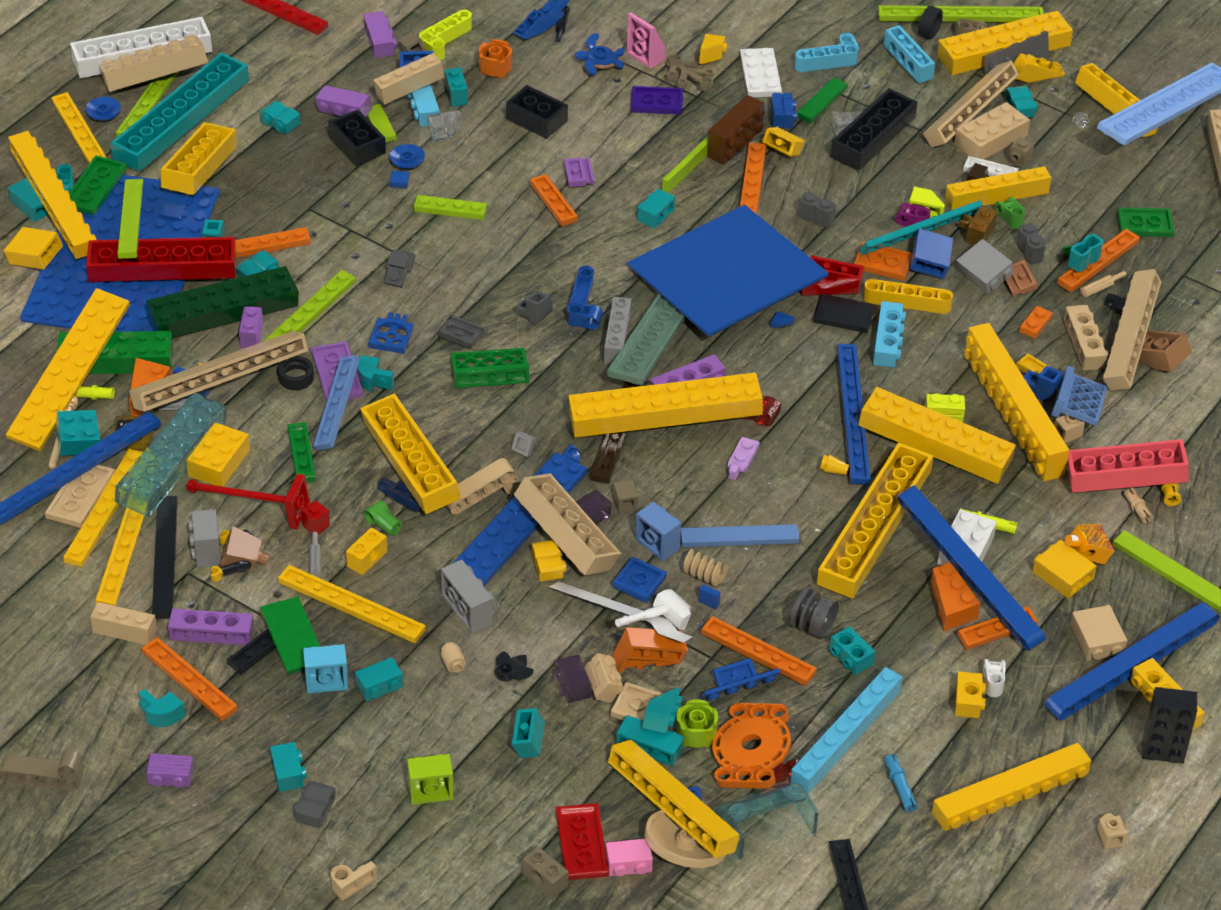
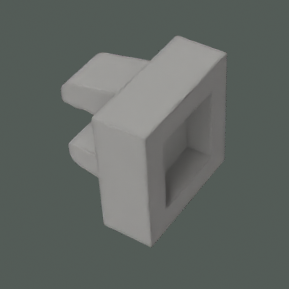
M518 431L516 432L511 450L526 457L531 456L536 444V438Z

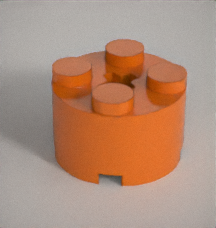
M493 39L490 43L486 44L484 42L479 46V69L482 75L504 78L511 71L512 47H509V43Z

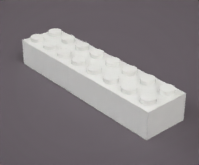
M203 17L72 42L70 46L72 60L79 78H88L102 74L99 64H102L104 60H116L121 55H133L138 50H150L155 45H167L169 41L184 40L189 35L198 36L203 43L205 53L212 52L211 35Z

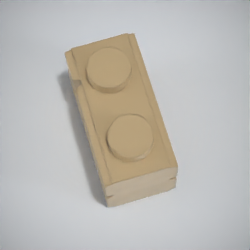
M598 653L584 667L596 700L612 702L617 697L616 695L624 689L621 682L622 677L617 672L614 658L610 655Z

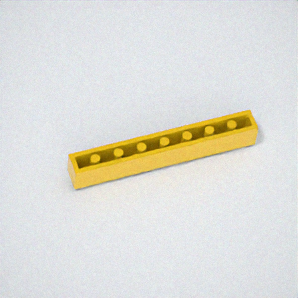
M627 740L612 745L608 763L715 858L736 851L740 834L634 741Z
M1075 743L937 798L933 802L932 814L944 831L952 828L956 829L964 823L977 820L981 816L993 814L1001 808L1010 807L1016 802L1030 799L1036 794L1051 790L1053 787L1065 785L1073 779L1086 776L1089 773L1091 759L1079 743Z

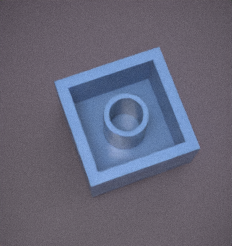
M652 502L636 513L635 540L662 561L680 549L681 522L676 517L670 515L655 502Z

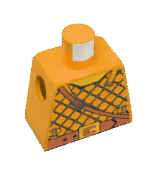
M1101 524L1078 525L1071 534L1065 537L1066 546L1073 547L1074 550L1092 562L1106 564L1115 552Z

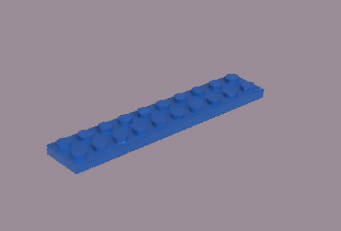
M555 452L534 476L551 473L569 494L587 474L588 468ZM514 497L453 563L463 560L467 566L469 565L472 568L475 577L479 578L485 586L540 524L532 518L528 510Z

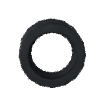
M931 5L925 9L918 26V34L928 39H933L936 36L943 18L942 9Z
M294 356L281 361L278 365L280 384L289 390H302L310 386L314 380L312 362L302 356ZM294 369L306 372L299 377H291L286 374Z

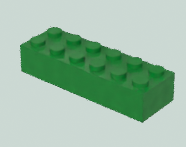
M172 331L113 332L88 374H133L136 358L169 366L172 372ZM59 332L57 351L69 332Z

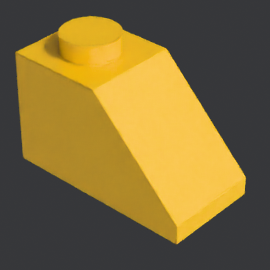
M705 34L700 49L699 64L722 59L723 53L727 52L728 43H725V36Z

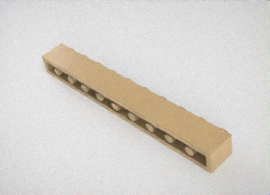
M291 331L129 390L133 407L145 412L308 351L304 333Z

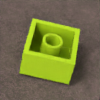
M450 754L407 759L411 805L454 800L453 771Z

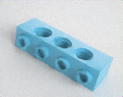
M900 25L886 29L884 47L919 84L933 79L935 62Z
M881 302L873 365L895 368L896 360L900 361L901 349H898V347L902 348L903 337L899 335H903L904 324H901V322L905 323L906 312L903 311V304Z

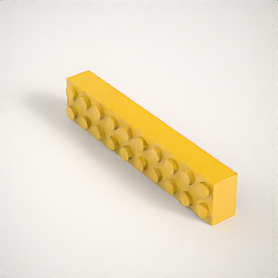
M990 323L969 327L964 356L971 363L973 371L979 376L981 384L987 389L988 396L992 397L996 409L1000 410L1005 423H1008L1011 428L1012 434L1018 439L1020 447L1026 452L1029 462H1032L1037 475H1040L1043 482L1064 477L1069 449Z
M755 372L569 395V412L574 437L576 438L763 415V397Z
M898 442L819 567L817 585L851 599L855 597L906 514V511L898 502L897 496L912 485L916 486L919 490L922 488L932 471L933 455Z

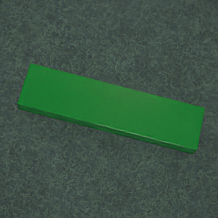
M833 77L797 112V117L812 123L847 89L848 84Z
M306 422L287 424L295 475H305L306 483L315 482L316 475Z

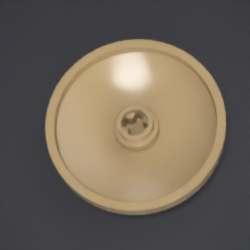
M662 810L652 814L647 821L645 839L648 845L656 854L669 862L690 868H707L721 863L727 856L715 858Z

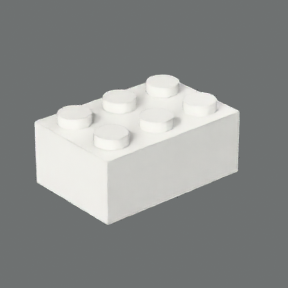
M960 509L951 527L977 557L983 561L994 538L997 521ZM939 551L938 565L949 563V560Z

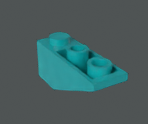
M676 687L649 701L642 728L667 734L669 727L673 728L677 711L683 699L682 696H679L681 688Z

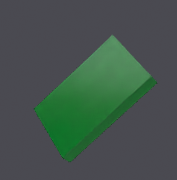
M1118 207L1117 215L1120 233L1128 229L1137 236L1174 237L1175 232L1171 209Z

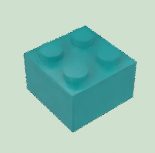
M96 410L57 411L55 426L60 456L78 455L100 441Z

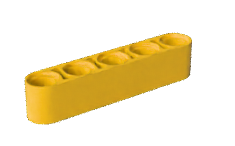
M869 279L864 284L863 299L867 303L881 305L882 301L901 303L903 308L947 314L952 308L953 293L946 289Z

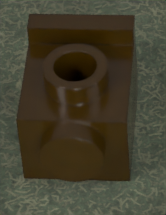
M975 163L967 174L966 181L989 177L987 174L988 167Z

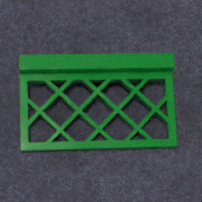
M525 348L451 353L455 388L530 383L529 363H527ZM510 360L512 362L508 364L505 361ZM488 361L493 362V364H491V365L486 364V363H487ZM471 362V363H473V364H475V365H473V366L471 367V366H469V365H467V364H469V363Z

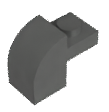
M394 249L387 262L389 266L384 282L403 288L407 272H412L416 255Z
M536 291L514 306L515 313L528 317L530 324H538L552 312L551 296Z

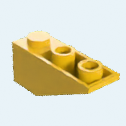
M1020 53L1013 63L1019 73L1016 79L1028 83L1065 75L1062 66L1058 62H1050L1030 54Z

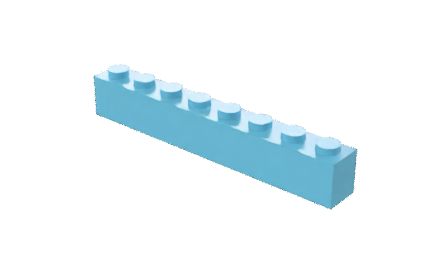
M885 667L793 767L790 785L808 795L901 692L903 677Z

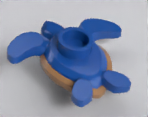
M593 33L588 37L586 41L588 51L580 50L574 54L577 60H586L584 67L591 75H596L595 68L607 69L616 66L622 69L624 67L623 62L620 61V56H623L625 49L619 48L614 51L604 45L596 46V41L599 38L598 33Z

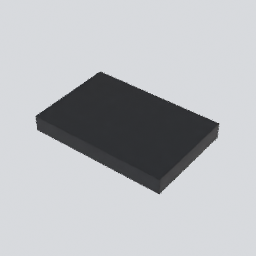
M822 294L814 322L868 333L875 304Z

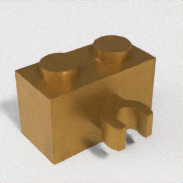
M980 206L974 218L968 214L963 215V220H960L959 226L961 228H968L966 243L975 245L982 239L987 241L995 228L996 210Z

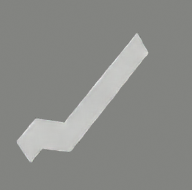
M562 582L549 586L628 615L642 611ZM660 616L645 619L652 624L658 634L681 642L692 638V636L678 632L668 619Z

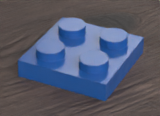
M632 557L614 579L612 587L647 603L667 578V572Z

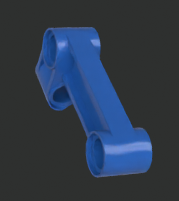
M581 266L578 269L573 292L567 306V323L572 327L597 329L600 325L603 310L596 305H587L592 287L594 286V269L590 266Z

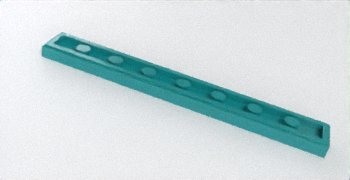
M979 200L866 241L859 251L862 255L912 238L916 236L919 228L931 231L963 219L964 214L972 216L977 213L983 204Z

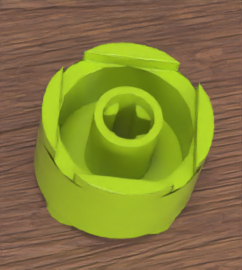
M690 700L683 707L680 706L677 711L676 733L684 736V747H710L717 734L718 712L704 700Z

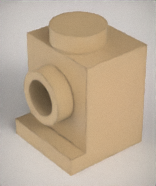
M1108 813L1099 818L1097 830L1104 849L1125 846L1128 831L1125 830L1120 815L1114 816Z

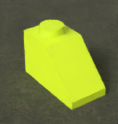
M914 187L909 201L910 204L930 209V218L944 213V203L932 190Z

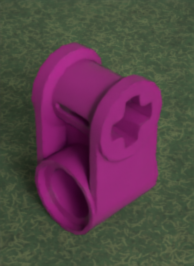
M903 203L900 206V212L895 216V221L901 226L916 224L930 218V209L910 203Z

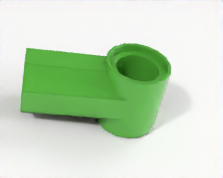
M381 500L364 511V517L369 524H377L389 535H397L402 528V522L390 513L388 506Z

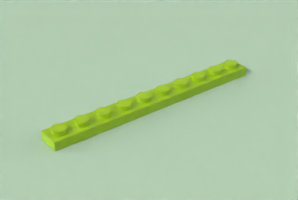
M878 5L879 21L920 22L922 14L928 6ZM934 6L942 9V22H957L959 19L1003 23L1044 14L1042 7Z

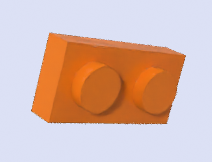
M1036 306L1020 326L1019 332L1036 339L1052 319L1053 312Z

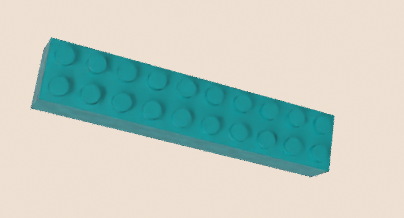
M222 52L114 139L110 143L112 159L126 163L128 167L140 172L249 81L248 65Z

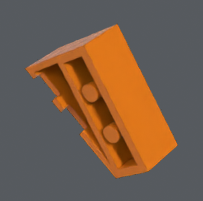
M949 562L933 568L931 588L935 602L938 605V613L942 620L943 631L978 619L981 603L953 565Z
M626 627L613 656L617 671L624 672V668L636 667L638 670L643 669L644 665L655 664L658 667L681 663L688 649L686 642L658 634L655 629Z

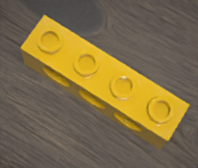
M1153 658L1133 667L1130 681L1135 688H1138L1149 702H1152L1155 687L1183 690ZM1198 705L1193 730L1202 725L1205 713Z

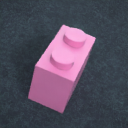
M646 839L606 843L609 876L652 872V853Z

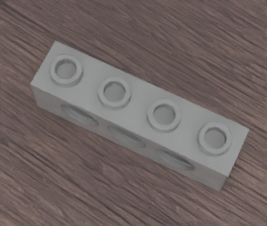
M613 297L604 347V364H612L627 341L631 317L632 299Z

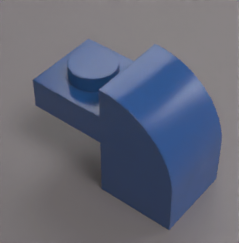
M1046 366L1040 374L1028 370L1023 377L1031 390L1036 393V398L1046 400L1061 385L1063 372Z

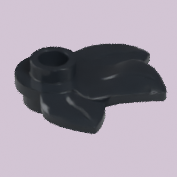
M503 651L496 658L497 668L495 675L501 681H510L512 679L524 680L534 673L532 668L526 667V655L510 658L509 654Z

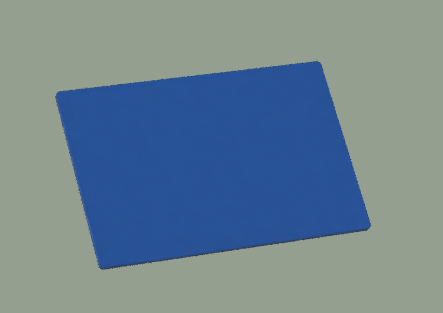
M122 175L95 215L81 213L84 223H88L91 235L94 234L97 240H119L125 180L143 179L139 239L203 238L202 232L205 220L210 219L220 190L215 187L201 186L197 194L192 195L187 202V208L184 209L181 218L185 217V220L170 221L159 219V213L170 193L168 189L161 188V180ZM57 230L63 247L44 270H40L20 319L26 323L71 329L93 292L98 288L130 301L128 310L114 332L153 331L146 316V300L182 292L187 279L89 282L86 267L87 256L75 259Z

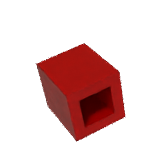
M315 500L301 510L302 526L309 532L320 534L330 527L329 510Z

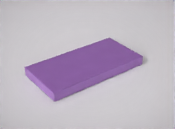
M347 341L311 347V355L326 403L340 358L351 356ZM357 371L348 399L364 397Z

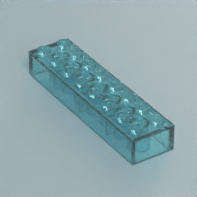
M198 393L191 394L118 482L115 490V502L150 517L187 471L186 460L213 424H225L227 406Z

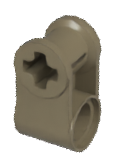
M959 19L954 36L985 29L987 24L984 21Z

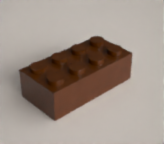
M746 95L708 130L707 157L725 165L748 142H751L754 136L760 133L764 127V102Z

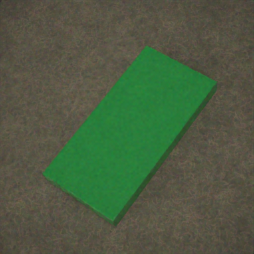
M95 155L69 192L70 200L75 202L77 210L84 214L95 215L127 170V164Z
M299 596L260 606V612L287 675L304 671L303 648L320 647Z

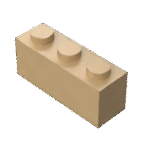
M97 602L90 616L92 632L146 645L153 640L157 632L155 615Z

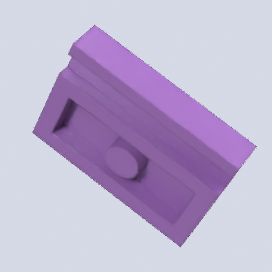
M589 157L587 159H564L569 187L586 186L589 183L594 185V176Z

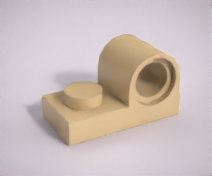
M372 861L359 866L354 872L345 865L335 866L331 871L332 889L341 901H344L377 879V866Z

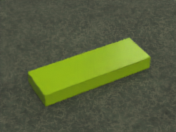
M381 104L372 105L373 108L366 116L367 119L384 135L386 142L396 140V134Z

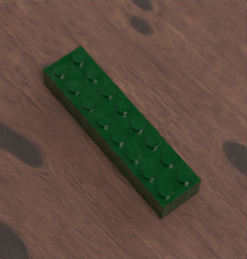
M284 266L146 300V316L153 331H172L173 338L241 321L245 306L261 307L263 315L297 307L299 290L287 267Z

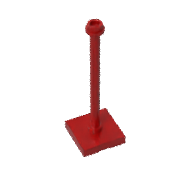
M297 474L287 496L198 483L197 479L188 480L187 491L191 493H196L198 490L285 504L290 529H298L302 521L301 510L311 503L306 478L303 474Z

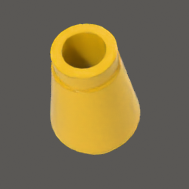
M824 454L819 469L824 470L823 472L846 475L849 464L830 454L829 456Z

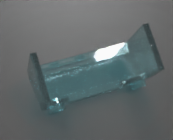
M782 783L718 805L716 814L740 834L735 851L738 859L743 858L745 837L737 823L753 816L794 803L811 833H816L819 812L803 786L795 783Z

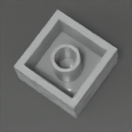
M216 509L193 511L192 520H189V531L193 532L190 533V544L195 546V548H191L192 560L196 559L197 567L220 565Z

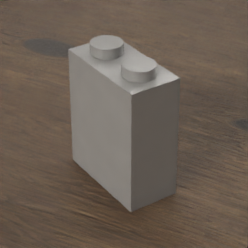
M984 239L980 240L956 260L958 271L987 294L992 290H996L1003 281L1009 279L1014 273L1013 262Z

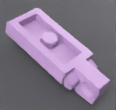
M741 437L728 461L727 468H730L729 479L736 480L740 472L746 473L759 449L760 442Z

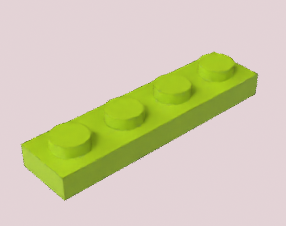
M417 195L414 204V212L484 220L487 210V203Z

